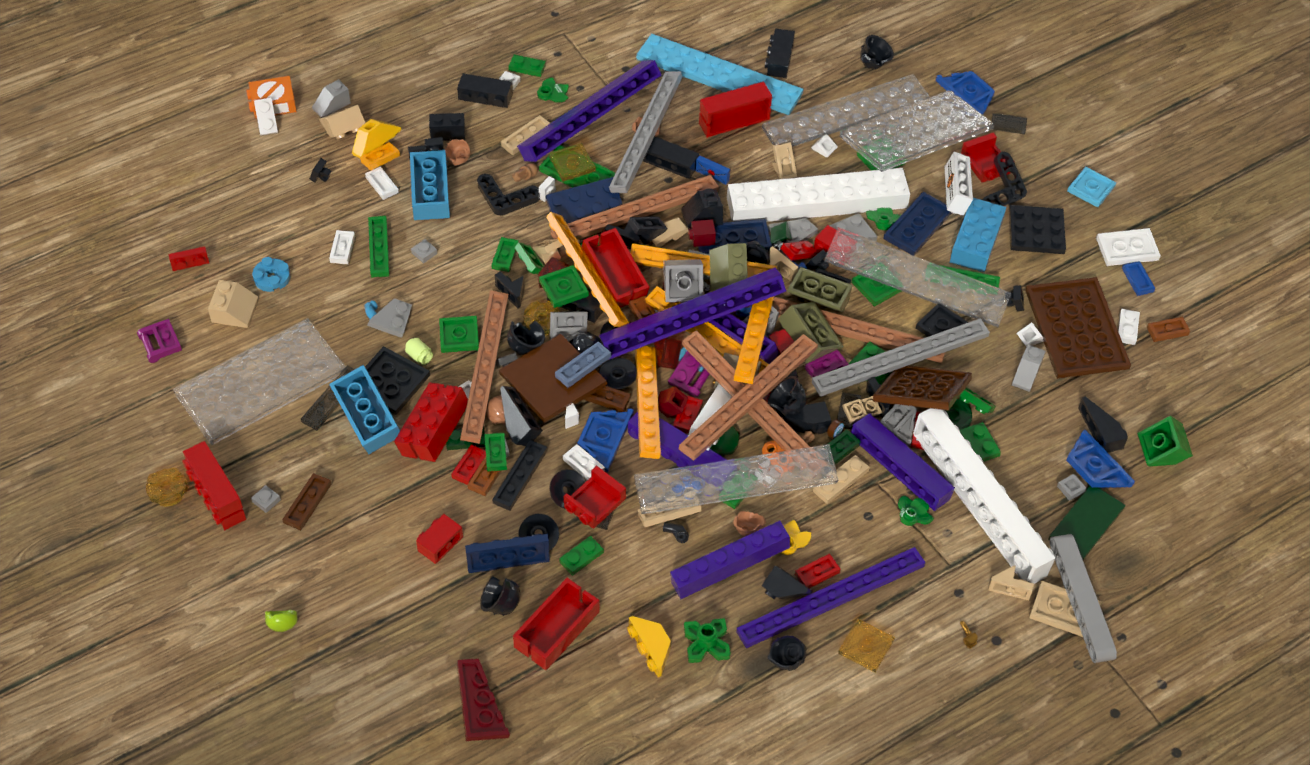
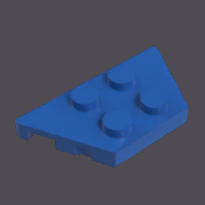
M973 71L952 73L951 77L936 76L938 84L977 118L981 119L994 96V89Z
M627 409V412L616 413V410L591 412L577 445L605 467V472H609L628 428V421L634 414V409Z
M1083 430L1066 461L1092 488L1132 487L1135 481L1086 430Z

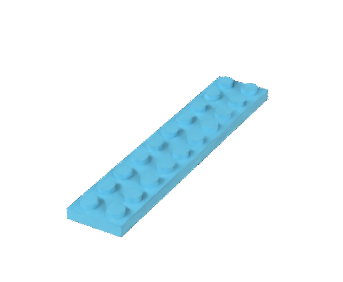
M654 34L649 36L636 57L640 61L655 60L657 66L669 72L681 71L683 77L724 92L765 82L772 94L770 108L786 115L791 114L803 94V89Z

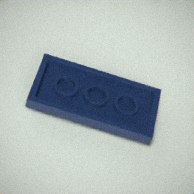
M614 177L545 196L550 212L562 215L567 224L623 204L620 194L611 193L609 189Z
M922 192L884 234L883 239L914 256L952 212L947 210L945 203Z
M766 219L725 222L723 225L714 226L716 232L715 245L699 246L698 252L710 254L711 249L726 244L747 243L754 240L767 251H770L772 246Z
M534 534L529 537H514L508 540H493L487 543L465 545L468 573L550 562L548 534Z

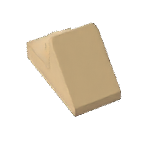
M791 142L773 145L775 162H772L778 178L789 179L797 177Z
M549 239L540 242L532 248L545 266H550L561 259L557 248L563 245L558 239Z
M772 246L769 252L770 265L777 266V270L781 275L792 282L799 267Z
M1016 565L992 577L989 591L1029 601L1034 583L1023 579H1014Z

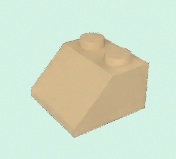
M358 105L349 106L319 118L320 123L330 138L336 137V139L347 136L346 132L352 130V133L357 132L358 128L365 124Z
M219 280L208 307L211 322L248 328L259 299L258 296L237 282Z

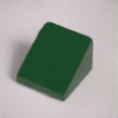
M787 222L771 228V244L792 239Z

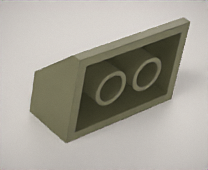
M746 243L726 244L710 250L711 292L748 278Z
M800 267L787 292L844 312L849 302L853 285Z
M815 302L791 305L778 318L782 328L787 331L794 342L804 334L818 344L817 350L805 360L806 363L812 362L835 350L839 351L844 347Z

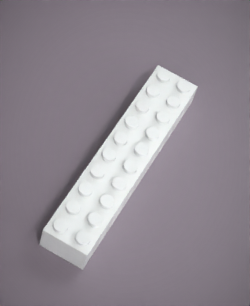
M903 168L728 184L727 201L732 222L766 219V222L865 213L868 210L877 211V208L905 209L908 208L910 198Z
M930 408L920 413L913 432L917 438L916 440L920 442L921 447L945 479L955 487L954 491L1011 567L1016 565L1015 573L1018 577L1034 584L1045 579L1055 560L1053 551L1047 548L1040 534L1034 531L1028 518L1021 514L1017 504L1009 498L1005 488L999 485L992 471L986 468L982 458L973 451L970 442L964 439L959 428L949 419L947 412L941 409Z

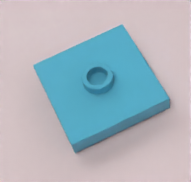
M1085 167L1068 187L1067 192L1099 207L1115 188L1116 182Z

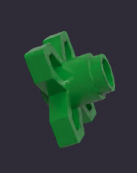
M724 618L713 619L711 623L700 625L697 621L684 622L685 637L693 641L687 648L689 663L701 662L708 652L718 661L730 659L729 644L721 640L727 632L726 620Z

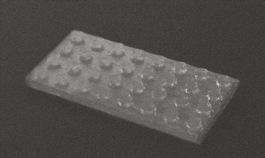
M948 90L840 131V137L879 171L883 172L993 129V123L962 98L954 94V92Z
M307 318L173 388V391L208 442L213 445L347 372V369Z

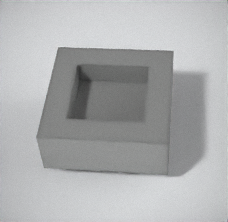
M424 239L411 248V252L422 263H425L437 254V249Z
M1075 474L1058 482L1057 485L1069 501L1086 491V487Z
M266 485L251 498L252 502L265 513L281 501L280 496Z

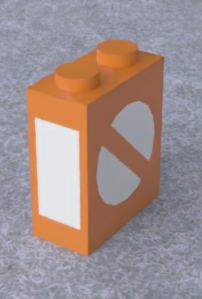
M290 76L248 82L249 89L246 91L248 100H251V102H248L250 112H254L255 119L257 115L254 100L272 98L275 115L296 112Z

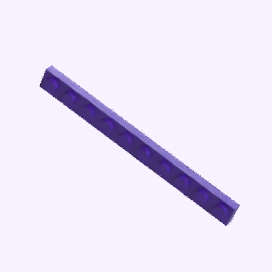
M913 547L737 627L736 633L744 646L749 648L925 566V561L917 549Z

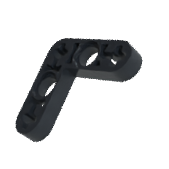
M1001 152L995 156L994 164L1005 189L987 195L981 200L987 202L994 200V204L1005 207L1023 199L1027 194V190L1011 155L1008 152ZM1000 159H1005L1006 162H1001ZM1007 172H1011L1014 175L1013 181L1007 178ZM1000 194L1006 196L1007 201L1005 203L1000 201Z
M481 174L477 178L480 192L496 215L501 216L535 204L540 200L539 188L537 186H528L503 195L491 175ZM492 192L497 193V195L494 197H491L488 194ZM515 198H518V199L521 200V201L518 202V203L512 202V200L515 199Z

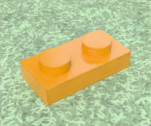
M388 142L361 156L360 159L361 163L372 171L399 157L400 152Z

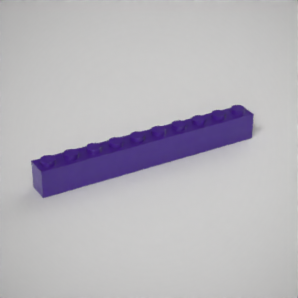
M643 60L519 144L517 147L524 161L536 162L660 77L661 72L656 61Z
M775 267L599 336L603 346L611 352V358L609 359L784 293L786 292L781 274Z

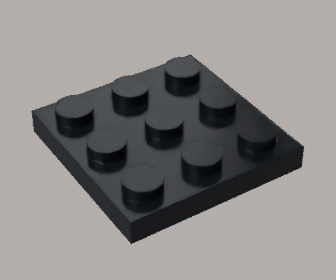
M1010 205V250L1065 254L1064 209Z
M384 346L365 366L390 412L395 415L399 413L430 376L429 370Z

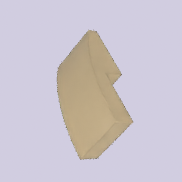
M679 218L672 219L664 223L668 228L666 232L652 240L657 248H660L671 239L674 241L678 240L688 232V228Z
M873 396L862 400L857 399L842 405L849 423L857 422L869 413L873 417L882 413L878 402H873Z

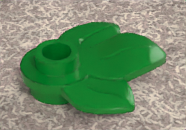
M552 77L542 82V86L537 91V96L544 101L564 102L568 100L566 93L569 85L555 84V80Z
M877 208V211H866L867 218L874 221L876 227L880 230H888L901 216L893 214L892 208Z
M904 495L899 499L900 521L904 525L913 526L915 523L926 525L934 520V517L927 513L929 509L928 503L922 498H916L912 501Z

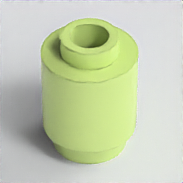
M419 338L410 339L406 343L405 352L417 363L425 365L431 361L433 357L431 349Z

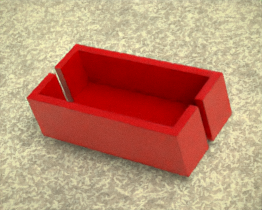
M760 82L700 99L699 125L706 137H711L770 120L772 94L765 82Z
M616 228L601 233L600 240L598 235L583 240L582 248L620 308L629 305V301L643 296L647 297L649 285Z
M429 382L394 440L402 456L415 459L419 456L420 460L436 462L467 408L468 398L462 387L451 385L445 387L444 384Z
M203 441L182 451L185 458L182 462L187 470L186 474L189 480L195 483L194 487L198 495L204 498L203 502L207 510L212 511V517L216 525L221 524L225 531L245 521L246 517L240 497L206 442Z
M566 578L513 635L514 648L528 658L531 656L533 662L547 671L600 612L599 599L586 590L582 592V587Z

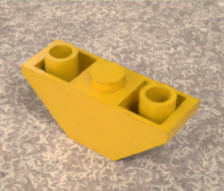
M370 119L358 128L352 150L353 156L360 158L384 145V143L394 138L402 130L401 127L388 122Z
M634 616L629 617L627 631L630 637L635 638L639 653L647 658L646 663L651 672L654 671L658 678L661 677L670 653L671 640L661 624Z

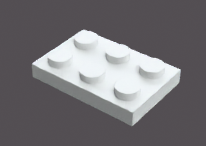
M1150 228L1097 235L1096 239L1106 266L1129 264L1137 261H1158L1160 259V253Z

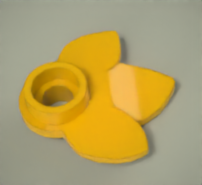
M795 520L787 523L784 528L790 536V548L781 553L791 555L796 552L797 548L807 546L811 539V532H800Z

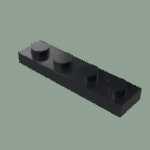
M529 440L493 497V504L511 511L547 453V446Z

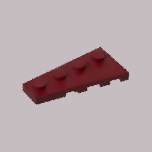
M479 659L457 660L466 741L509 738L510 733L508 728L505 727L501 711L498 710L495 702L496 699L488 686V680Z

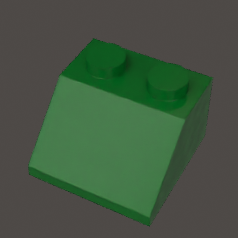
M1172 416L1137 433L1147 466L1149 467L1176 465L1193 456L1183 424Z

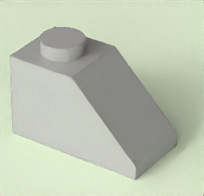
M339 79L323 88L312 109L321 118L351 104L349 89Z
M1027 345L1012 386L1030 392L1042 365L1045 350Z

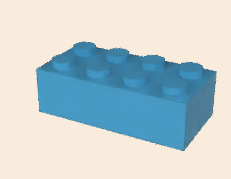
M446 151L410 152L414 220L450 218Z
M973 198L953 246L950 263L985 273L1007 207Z
M364 365L329 384L359 441L368 454L396 439L400 428Z

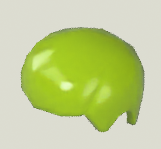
M266 611V624L271 630L276 632L288 631L297 624V611Z

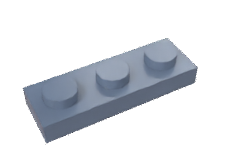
M597 342L557 370L555 377L569 388L611 358V352L601 343Z

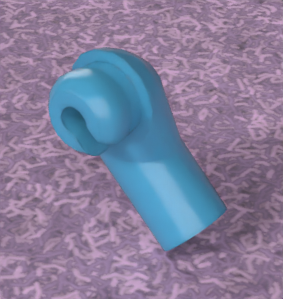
M371 300L364 305L369 319L377 314L375 310L378 308V305L375 301Z

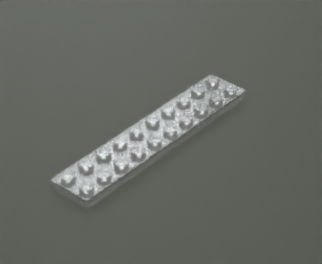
M914 74L763 123L762 129L773 145L791 142L793 147L820 138L825 134L829 135L928 102L930 96Z
M839 227L825 257V262L932 303L942 304L948 309L974 319L981 318L983 322L995 327H999L1011 293Z
M830 444L634 475L641 514L838 483Z

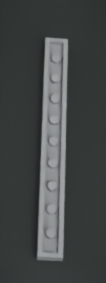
M681 71L664 73L609 186L611 193L628 192L683 77Z
M980 318L813 377L812 384L821 397L989 337L990 332Z

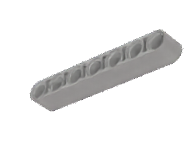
M1067 534L1051 537L1050 548L1054 553L1057 568L1092 662L1099 663L1115 660L1117 657L1116 648L1074 536Z

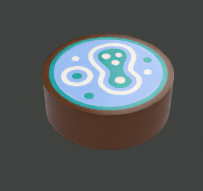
M838 419L834 420L828 428L827 435L835 439L842 433L844 423Z

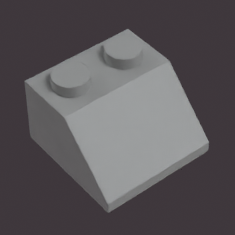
M701 259L663 260L665 302H686L703 295V263Z

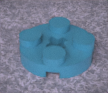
M265 257L254 267L252 272L257 288L266 292H272L277 288L282 289L290 281L289 266L280 259ZM275 273V276L271 275L270 277H268V274Z

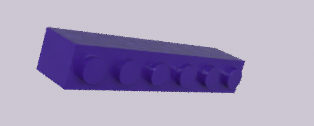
M637 412L628 421V433L632 438L639 440ZM659 418L662 457L670 459L679 468L689 471L695 478L703 480L712 489L722 492L737 474V466L710 449L709 451L705 450L693 461L679 450V444L688 435Z
M870 413L853 424L851 433L861 441L860 446L915 495L926 501L933 511H936L951 499L955 487Z
M777 521L671 571V583L679 598L683 599L789 549L790 536L781 521Z

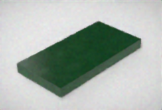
M1089 486L1049 535L1048 540L1051 537L1072 534L1082 560H1084L1126 505L1100 488Z

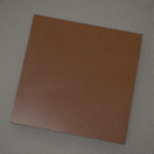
M562 334L557 335L499 369V374L511 387L517 390L521 398L544 423L565 411L572 403L575 405L607 385V381L596 369L569 388L555 377L557 370L580 355Z
M905 366L894 370L874 393L873 402L949 410L972 380V373Z

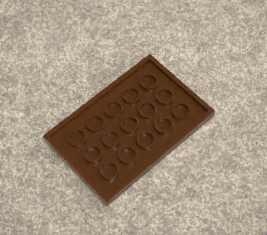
M1097 277L1026 286L1025 292L1040 333L1043 336V341L1057 379L1130 369V360Z

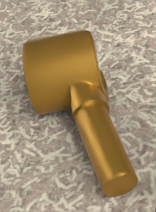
M961 621L960 625L966 633V637L963 639L964 644L967 648L971 649L977 645L978 636L969 630L965 621Z

